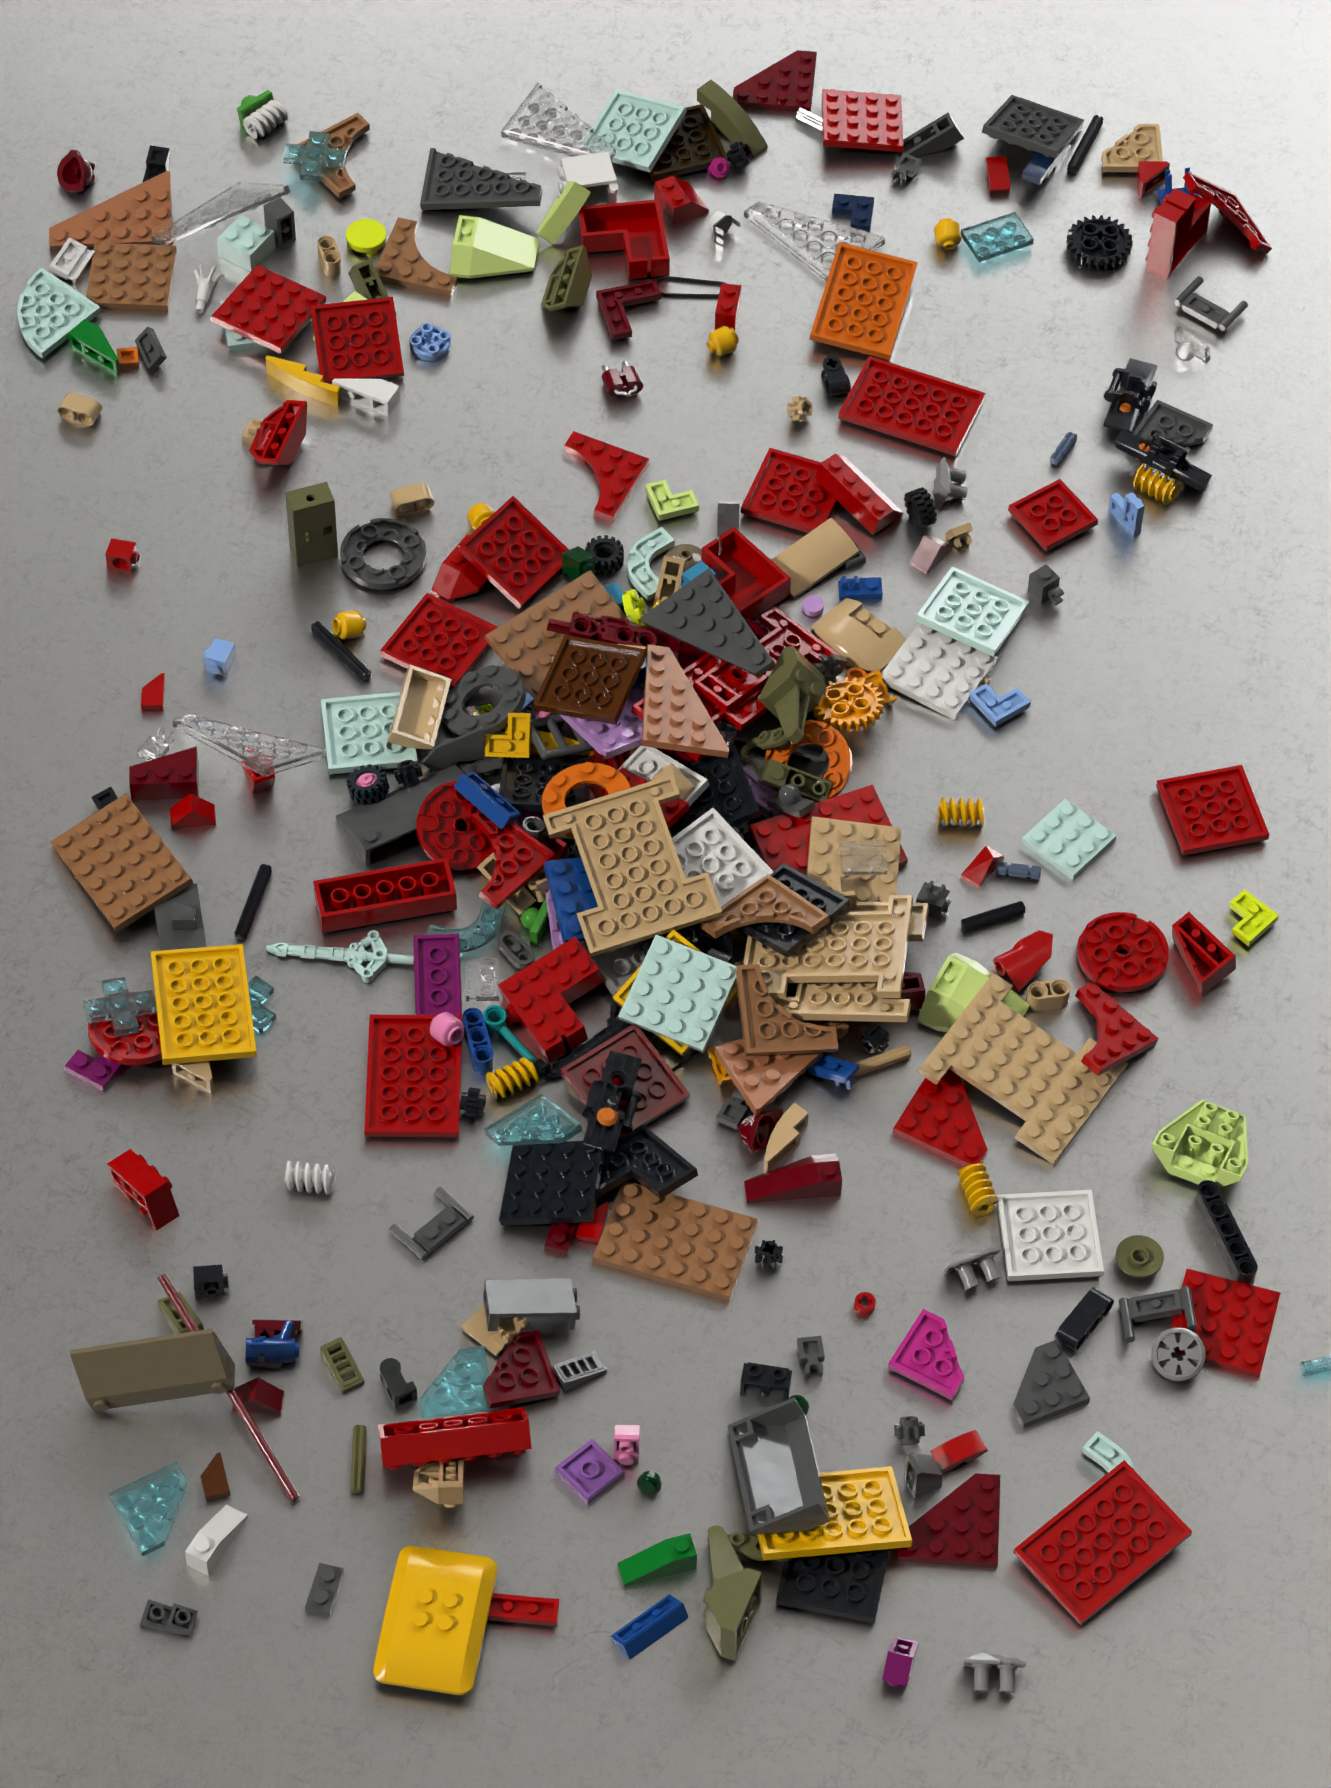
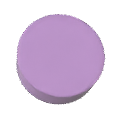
M816 595L807 596L803 600L802 610L808 616H819L824 611V601Z

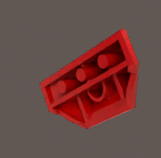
M286 400L283 406L274 410L263 419L249 448V452L258 463L274 465L292 464L306 435L307 402Z
M466 535L442 562L432 586L431 594L447 602L479 592L488 581L457 550L458 546L470 535Z

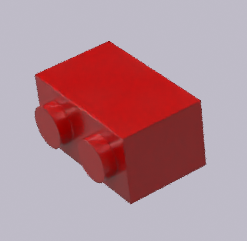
M721 283L715 311V330L722 326L736 330L741 305L742 285Z

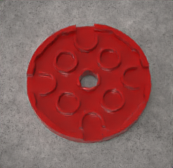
M451 781L435 788L423 800L416 817V833L422 849L431 860L448 858L450 870H473L494 851L484 832L471 821L472 815L479 809L454 788L457 781ZM463 820L467 824L466 831L456 830V821Z
M1127 912L1108 913L1093 919L1086 925L1081 936H1079L1077 944V960L1084 974L1097 985L1117 992L1139 991L1154 984L1163 975L1169 957L1168 943L1162 931L1150 920L1146 922L1137 918L1136 914ZM1119 949H1124L1128 951V954H1126V956L1124 957V955H1121L1116 951Z
M125 992L113 995L95 1007V1012L88 1020V1037L93 1048L101 1056L115 1063L135 1067L162 1060L156 1000L154 997L147 996L146 992ZM137 1027L139 1029L138 1032H136V1030H131L130 1028Z

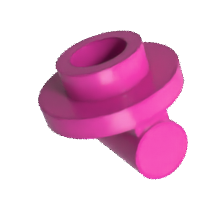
M720 157L715 158L710 166H708L709 174L711 173L717 178L725 177L730 170L729 162Z

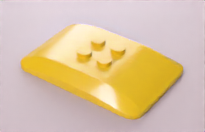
M419 1546L404 1547L398 1555L373 1667L375 1679L383 1684L453 1695H466L471 1692L475 1683L498 1573L496 1562L492 1558Z

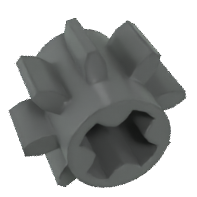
M916 1416L901 1417L899 1424L894 1425L895 1437L901 1439V1443L905 1445L917 1444L920 1442V1436H925V1424L918 1422V1417Z

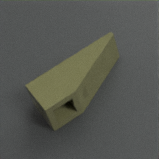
M772 759L764 763L758 780L759 784L777 791L786 784H794L799 788L800 797L817 802L827 799L832 784L830 781Z

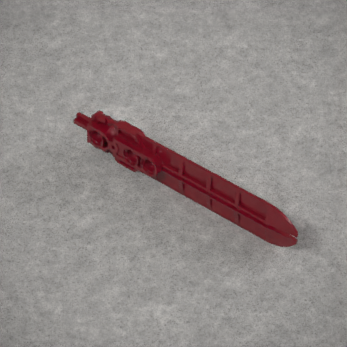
M575 611L570 622L549 618L547 625L548 631L607 643L634 646L645 645V650H647L648 644L670 647L683 670L707 654V652H702L690 644H685L668 634L659 632L657 629L631 624L627 620L602 615L601 618L590 617L589 614H580Z

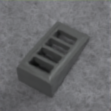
M595 1351L552 1366L556 1380L563 1392L569 1391L607 1372L606 1367ZM592 1360L597 1366L595 1369L589 1363ZM585 1365L588 1371L584 1372L581 1366ZM577 1368L580 1374H575L573 1369ZM569 1372L571 1376L567 1377L565 1373Z

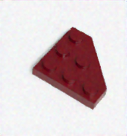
M539 1330L515 1334L511 1344L504 1351L494 1370L484 1382L483 1391L490 1409L559 1396L560 1388Z

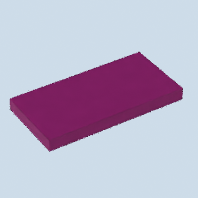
M459 934L413 935L416 1015H438L442 1012L462 1015Z

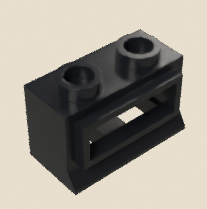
M744 1363L740 1383V1396H745L747 1384L761 1386L760 1394L763 1397L770 1395L771 1388L784 1389V1402L790 1395L792 1370L757 1363Z

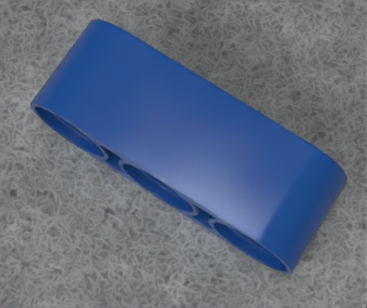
M468 1008L462 1014L465 1041L474 1071L479 1075H486L494 1069L493 1048L482 1012L477 1008Z

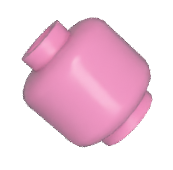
M442 1012L431 1021L430 1034L442 1045L447 1047L453 1046L462 1040L464 1024L454 1015Z

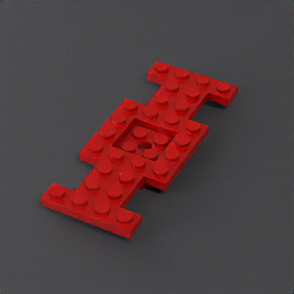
M775 606L760 616L759 622L771 632L759 641L775 664L783 648L793 646L806 659H810L815 664L821 662L819 657L821 654H824L827 658L830 654L840 655ZM707 653L683 670L714 724L725 719L741 731L769 711L758 701V698L774 666L761 676L756 677L748 671L741 670L735 665L724 662ZM644 698L635 703L631 710L641 720H643ZM685 752L697 762L706 756Z

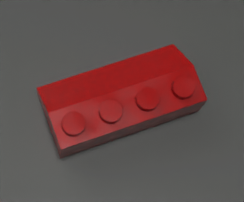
M835 453L820 463L815 479L872 535L903 515V512L846 456Z

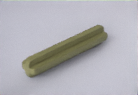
M355 1425L353 1427L350 1484L352 1493H363L367 1436L365 1425Z

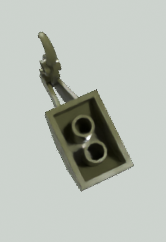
M793 646L783 648L758 698V701L779 719L782 728L763 731L757 738L749 740L743 746L740 754L741 759L744 761L749 760V757L746 755L753 747L771 749L773 747L785 746L789 741L792 744L798 743L804 735L806 715L819 704L827 688L822 673Z
M712 1526L708 1529V1545L713 1585L704 1594L703 1603L706 1604L703 1618H706V1630L720 1656L735 1661L762 1602V1572L749 1568L744 1569L737 1554L757 1561H763L758 1538L740 1532L726 1534L721 1526ZM794 1558L775 1559V1560H777V1561H782V1562H786V1561H790V1560H792V1559H794Z

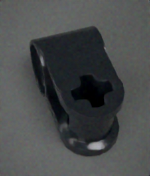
M835 356L826 357L823 360L824 370L821 373V378L828 396L849 393L851 391L850 380L845 373L840 359Z

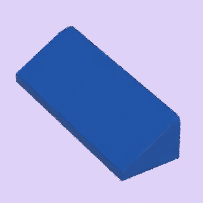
M474 771L461 774L454 785V788L500 829L505 828L521 815L516 808Z
M669 1594L610 1637L625 1656L632 1659L688 1619V1614L684 1604Z

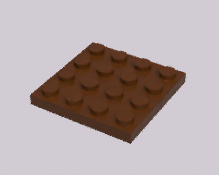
M564 635L533 703L534 709L616 725L647 656L646 650Z

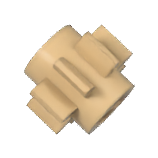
M792 397L793 402L787 403L788 415L792 418V421H807V416L812 415L813 407L811 402L807 400V397Z

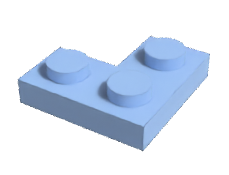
M1118 492L1111 495L1109 511L1133 537L1140 534L1145 509L1143 501L1137 498L1133 492L1125 495V498H1122Z
M986 683L969 693L970 701L995 727L1030 708L1031 701L1018 688L999 697Z

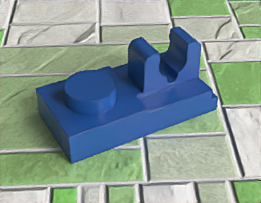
M842 576L840 581H838L839 600H844L845 598L877 600L883 597L881 577L858 578V576H854V578L846 579V576Z
M824 1054L812 1066L808 1067L809 1074L835 1080L836 1086L845 1083L847 1089H851L855 1084L854 1074L859 1070L858 1064Z

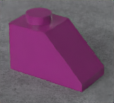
M894 1636L887 1654L883 1681H887L889 1685L894 1687L908 1685L919 1642Z

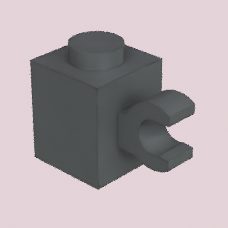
M1047 564L1029 574L1028 591L1041 604L1049 599L1055 605L1063 602V599L1060 597L1064 595V591L1059 587L1060 577Z
M932 880L929 883L924 882L917 896L916 903H928V917L941 921L943 914H948L952 901L949 900L950 890H947L943 884L941 887L933 885L934 881Z

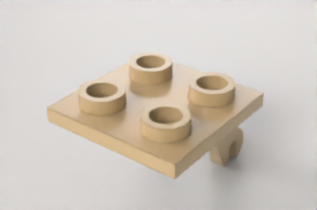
M483 1305L461 1326V1329L497 1357L511 1344L515 1334L522 1333L529 1326V1322L526 1318L499 1317L498 1331H488Z

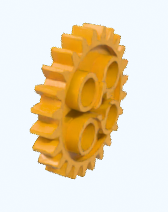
M845 677L844 681L836 678V683L828 681V686L819 704L812 711L814 717H817V721L827 723L833 728H839L840 733L844 729L851 733V730L854 728L857 732H860L861 726L868 729V723L875 725V719L880 720V714H883L884 699L882 698V692H879V688H873L872 682L865 684V679L857 682V677H854L852 681H849L848 677Z

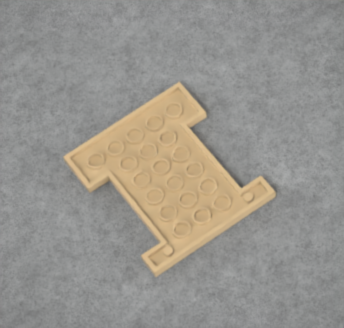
M673 775L543 815L550 839L572 832L598 907L577 913V918L591 957L653 938L655 935L669 933L673 929H682L723 916L709 873L686 879L663 816L660 804L680 798Z
M890 895L888 911L843 912L788 958L748 936L743 965H760L764 983L773 1000L786 999L788 983L878 982L877 998H901L913 897L912 895Z
M889 902L853 903L844 912L888 911ZM913 903L908 941H923L929 913L928 903ZM878 982L798 983L795 997L774 1000L777 1005L782 1006L787 1012L792 1014L791 1017L797 1020L908 1022L911 1007L910 999L877 998Z
M993 973L920 1066L918 1073L936 1085L949 1069L1025 1120L1026 1122L1017 1132L1015 1139L1051 1164H1054L1125 1070L1128 1063L1123 1062L1097 1076L1081 1062L1083 1056L1091 1051L1097 1042L1089 1037L1080 1051L1076 1053L1002 1003L1013 985Z

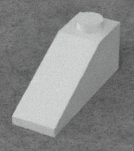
M333 379L332 385L340 386L341 399L387 417L400 401L399 386L383 379Z
M226 1504L198 1531L186 1549L187 1566L209 1576L248 1518V1515Z

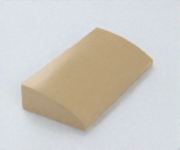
M829 518L771 560L791 578L790 596L795 599L848 560L858 555L859 549L837 522Z
M410 665L404 677L387 742L410 748L433 749L451 679Z

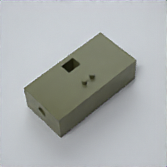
M323 482L285 492L289 545L297 567L338 557L335 500L328 483Z

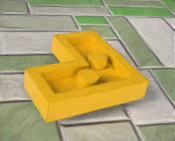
M509 712L507 735L485 734V757L530 758L531 713Z

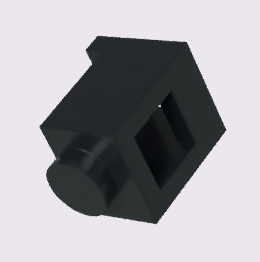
M222 1264L193 1267L196 1300L200 1299V1295L215 1296L223 1294L224 1288H229L228 1273L223 1274Z

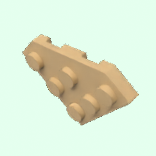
M1138 124L1134 127L1133 132L1129 135L1125 134L1115 142L1112 148L1104 150L1101 157L1103 172H1137L1139 161H1163L1159 124Z

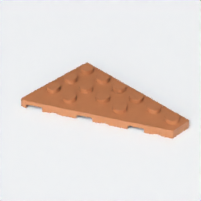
M170 171L159 174L50 227V250H61L69 237L87 246V248H94L95 243L173 245Z
M648 644L646 650L641 746L728 758L729 748L670 647Z
M801 1021L819 1026L836 1027L837 1040L842 1039L849 1029L846 1021ZM743 1039L715 1046L714 1050L716 1057L755 1116L759 1115L768 1103L771 1104L776 1096L781 1095L792 1085V1081L796 1077L803 1075L806 1069L823 1055V1053L745 1056Z

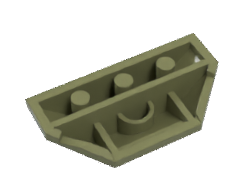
M584 245L566 250L564 253L565 257L551 273L541 303L545 309L551 312L566 311L584 305L592 278L588 255Z

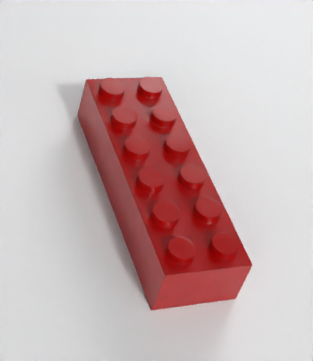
M448 858L313 881L314 897L322 933L457 910L456 890Z
M525 1407L378 1425L383 1467H388V1469H399L406 1464L424 1466L430 1461L448 1463L455 1458L473 1460L479 1455L497 1457L502 1455L503 1452L522 1454L527 1449H532L529 1419Z

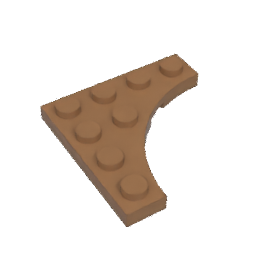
M356 113L293 146V153L340 199L356 190L355 183L346 171L345 158L353 142L363 133L370 130V124L359 113Z
M398 217L376 266V271L381 281L451 297L457 285V277L437 270L421 256L415 243V234L418 228L417 221Z
M767 874L721 906L723 916L701 922L700 926L701 929L715 939L733 929L764 922L791 924L814 934L828 924L830 918L827 913Z
M759 964L736 965L735 971L745 1056L838 1051L836 1027L819 1026L808 1022L803 1023L791 1017L792 1014L779 1004L777 1005L769 995V990L764 983Z

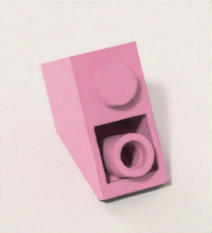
M615 1425L614 1461L622 1465L639 1464L640 1425Z

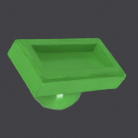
M267 90L257 97L248 95L243 98L241 106L237 108L240 125L244 127L243 120L256 112L257 109L267 104L270 100H274L271 91Z
M546 897L540 910L534 907L527 908L522 912L520 918L523 926L530 929V944L537 947L549 926Z

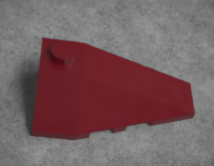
M836 1154L811 1155L745 1180L747 1203L841 1196L842 1176L839 1159Z

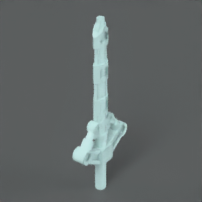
M375 930L369 931L367 937L360 940L361 942L351 943L349 948L318 947L316 945L304 944L298 946L289 945V943H276L266 946V951L276 956L287 957V955L307 959L317 958L345 961L348 967L354 968L361 975L364 983L372 982L374 977L386 967L387 963L414 965L413 955L388 954L379 933ZM371 945L373 952L365 951L364 948ZM363 961H370L366 968L362 966Z

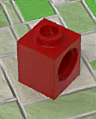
M111 538L105 554L107 568L132 572L135 564L138 565L140 560V552H137L136 542Z

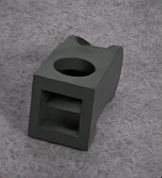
M394 1358L383 1360L380 1364V1379L394 1408L417 1400V1388L413 1381L406 1383L401 1374L400 1362Z

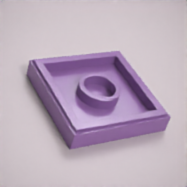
M593 1439L555 1467V1472L587 1504L625 1476V1471Z

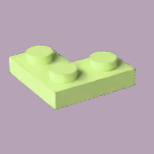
M666 480L645 484V491L658 521L699 511V504L693 490L672 495Z

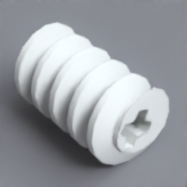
M270 100L267 104L257 109L256 112L243 120V125L247 133L253 139H257L258 136H265V133H269L271 129H275L277 125H281L283 121L288 120V114L279 102Z
M287 1161L285 1185L287 1184L289 1191H293L296 1186L298 1192H302L306 1187L307 1193H311L315 1187L317 1194H321L324 1189L326 1195H330L335 1184L336 1169L334 1166L332 1172H330L328 1165L325 1164L323 1170L320 1171L319 1164L316 1163L313 1170H311L308 1162L304 1169H301L300 1162L298 1161L295 1167L292 1168L291 1161Z

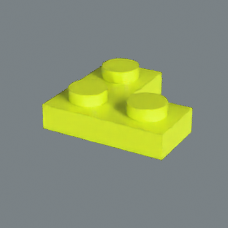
M1245 889L1229 903V908L1243 918L1232 928L1231 934L1248 947L1278 921L1279 915Z

